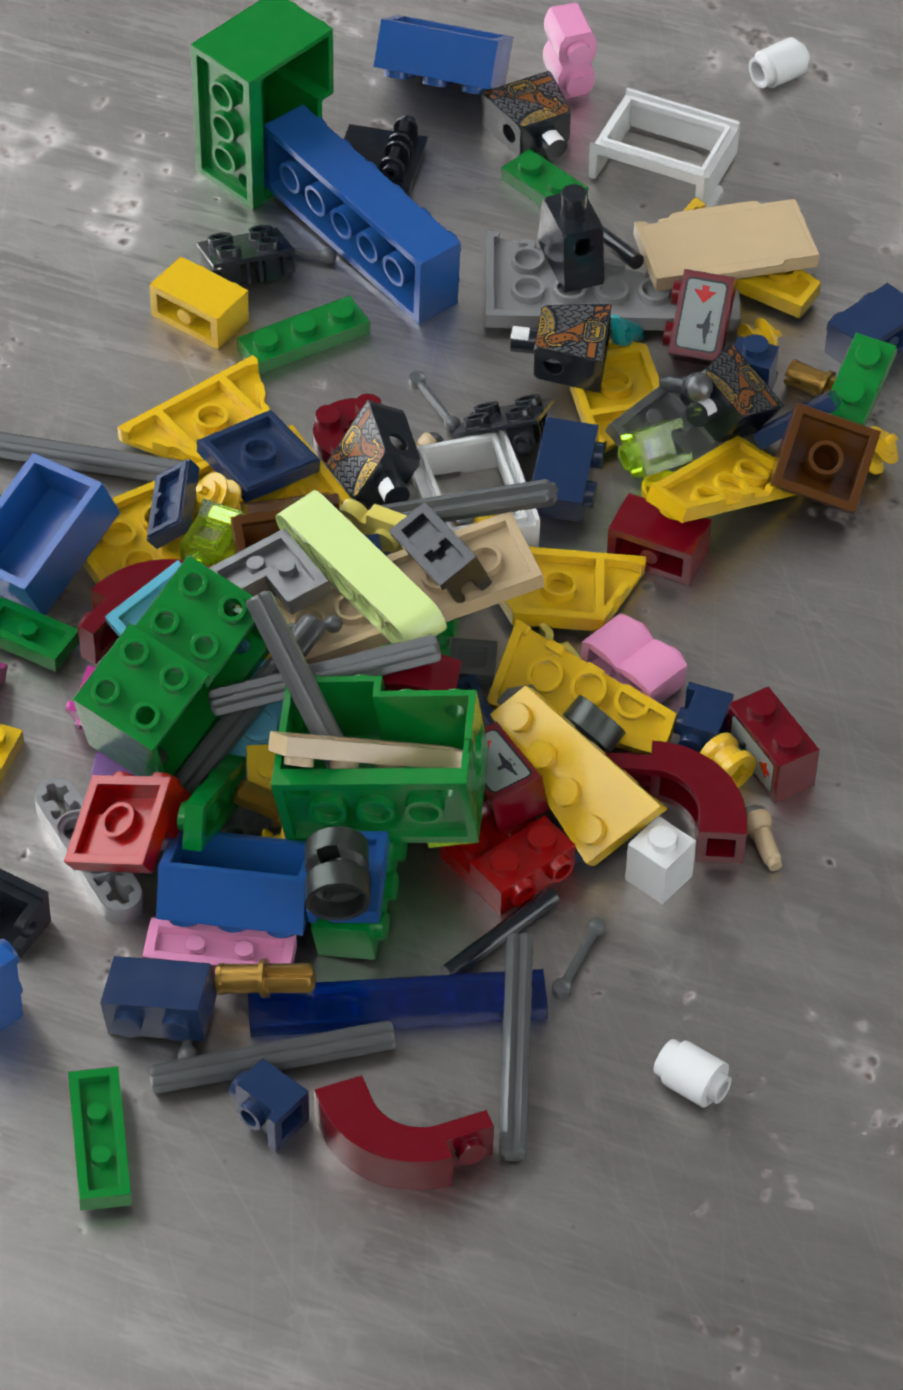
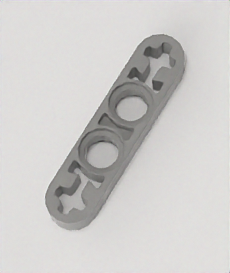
M53 777L39 783L35 789V808L39 819L65 858L71 841L65 834L71 828H75L84 799L71 781ZM56 797L59 802L64 801L66 813L61 815L60 808L53 800L49 801V799ZM73 870L102 917L108 922L124 925L133 922L142 913V890L133 873L105 872L94 874L89 871ZM116 885V891L121 899L124 901L129 900V902L121 904L119 900H113L111 887Z

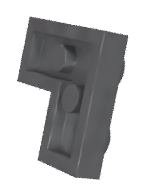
M660 386L611 422L605 429V432L632 463H635L662 441L669 446L685 466L726 442L715 441L703 426L695 427L691 425L686 418V406L681 401L680 394L667 392L661 389Z
M285 528L210 567L211 570L253 596L270 588L291 615L332 593L327 578Z

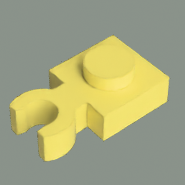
M346 499L343 502L340 512L364 535L379 534L382 552L390 551L392 554L404 549L391 536L389 530L407 515L374 504L369 511L364 505L353 499Z

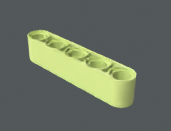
M313 490L276 515L279 529L285 528L327 578L329 583L392 644L430 634L437 636L447 629L445 619L437 605L321 493Z

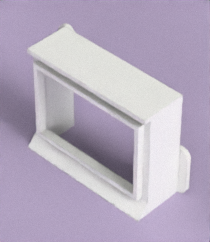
M627 88L626 95L595 143L590 142L588 177L596 179L610 158L695 184V197L704 202L706 207L716 206L723 195V188L718 184L738 151L740 121ZM630 126L712 151L702 167L625 144L621 141L630 129Z
M505 429L493 433L416 446L421 458L420 465L410 479L413 481L419 499L441 496L434 476L457 471L468 473L498 467L504 485L526 482ZM536 508L515 511L516 516L514 518L528 546L539 547L540 517ZM449 521V522H445V524H446L452 531H456V530H459V529H461V528H464V527L473 525V524H468V525H462V526L452 527V524H451L450 521Z

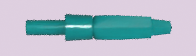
M611 315L613 344L623 347L631 345L632 342L645 339L646 334L641 325L624 319L619 315Z

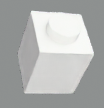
M658 816L628 844L625 880L663 905L692 877L696 840Z

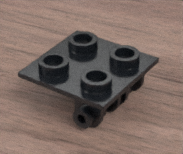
M403 115L398 118L394 123V131L349 124L344 139L348 140L353 148L367 161L373 162L379 171L392 183L399 185L404 192L410 193L428 140L427 136L418 135V125L415 118L411 115Z
M270 225L253 226L248 229V233L234 236L228 232L209 235L207 241L196 242L197 247L213 269L217 268V270H212L211 272L240 286H243L240 264L246 286L252 283L249 262L254 264L258 283L264 282L262 260L266 281L288 278V273L295 272L293 257H286V255L296 254L295 249L278 228H273Z
M531 394L517 398L515 404L500 407L498 401L476 405L473 407L474 411L463 419L462 424L455 430L452 436L453 438L506 429L514 452L526 455L541 440L545 420L548 417L547 411L554 404L555 397L541 399L540 394Z

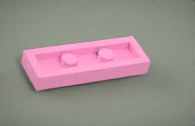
M151 917L142 958L210 963L213 976L215 977L216 966L221 962L226 964L259 963L260 959L268 958L270 963H293L297 947V937L294 935L289 938H277L270 936L266 931L248 929L232 933L223 931L218 926L204 924L179 927L171 924L168 920H159Z

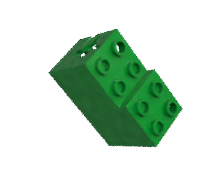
M259 0L190 44L196 171L252 210L275 196L264 186V124L301 105L306 106L312 113L322 118V101L334 93L333 28L289 0Z
M188 555L137 624L134 626L129 623L74 696L73 702L88 744L137 776H152L155 772H162L175 777L222 718V716H215L211 711L208 691L212 688L251 679L270 653L246 606V601L253 597V595ZM243 640L248 641L250 648L246 653L238 654L235 652ZM158 751H163L168 755L167 761L164 764L161 762Z
M363 674L354 676L313 675L344 737L451 746L463 750L461 768H420L404 766V768H375V764L359 763L358 769H328L322 759H314L313 767H299L284 764V756L275 753L271 788L285 838L306 841L315 831L339 826L352 828L356 831H388L390 843H479L489 749L477 690L454 688L448 690L402 689L399 691H386L382 676ZM285 686L279 732L310 734L287 686Z

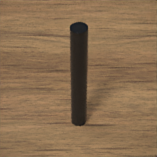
M602 225L604 248L634 270L639 269L644 263L643 255Z
M547 887L440 967L442 976L448 982H454L505 944L510 933L521 932L560 902L558 894L554 889Z

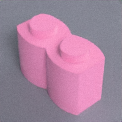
M577 2L550 7L544 20V29L548 37L543 50L544 65L547 71L550 70L565 99L588 95L595 81V72L591 62L596 53V38Z
M618 614L582 641L580 657L585 662L593 663L603 669L605 674L622 684L630 685L660 704L684 686L687 663L680 651L673 646H668L659 640L653 639L649 629L642 622L634 620L627 615Z

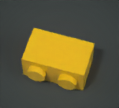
M182 256L149 284L152 316L217 350L249 322L248 290Z

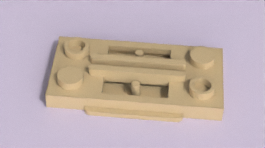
M796 199L760 204L758 201L726 204L673 212L669 218L659 219L658 223L647 224L646 221L634 223V237L640 253L644 257V263L655 291L673 289L675 279L682 280L684 269L741 279L818 267L819 252Z

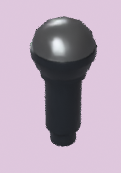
M693 372L686 377L676 375L663 376L659 381L661 389L670 393L683 394L692 402L705 401L710 397L713 389L711 379L703 372Z

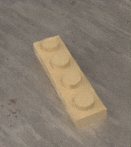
M270 731L268 751L284 756V764L313 767L314 759L330 760L329 767L334 769H358L359 763L375 764V768H404V766L461 768L463 752L461 749L444 745Z

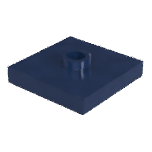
M272 410L197 440V453L217 473L225 476L227 480H233L239 484L242 493L241 498L245 503L320 472L321 460Z

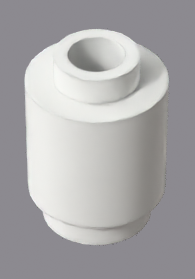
M788 37L756 52L754 58L749 61V73L758 87L775 88L805 74L808 70L810 56L803 43L798 42L795 38Z
M671 1039L660 1051L653 1069L654 1074L661 1077L663 1085L702 1108L709 1106L712 1102L716 1104L721 1102L732 1082V1078L728 1076L729 1065L687 1040L679 1042L676 1039Z

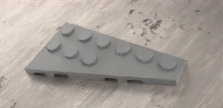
M486 229L485 327L513 328V326L538 328L541 308L545 305L610 304L612 305L611 315L616 314L624 319L638 323L643 330H665L667 321L674 322L677 305H671L672 289L655 291L647 270L646 273L625 269L626 264L624 262L605 257L604 284L564 293L542 249L536 247V240L521 237L518 243L500 238L499 231ZM737 289L729 332H737L741 321L739 290Z

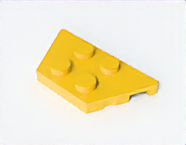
M610 338L601 393L569 386L581 422L599 425V442L606 443L605 453L617 446L605 432V429L611 422L659 387L660 379L646 344L632 342L629 346L620 347L613 344Z
M252 355L117 427L118 439L124 444L161 457L178 460H188L190 458L195 464L204 461L197 453V440L270 410L266 403V392L264 384L260 379L257 358Z
M529 546L543 574L545 587L503 601L499 605L512 625L518 619L528 626L539 627L540 624L545 623L551 628L596 632L612 619L643 576L646 556Z

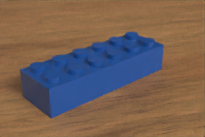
M301 105L264 124V186L418 325L458 304L461 242L453 232L447 231L432 218L427 209L416 204L405 194L399 185L392 183L379 171L373 162L367 161L353 148L348 140L342 139L328 127L323 118L316 116L306 106Z

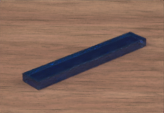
M532 969L531 1020L548 1019L544 970ZM505 971L316 982L314 991L310 993H271L268 998H261L259 993H248L250 1037L322 1033L386 1020L391 1021L394 1028L503 1022Z

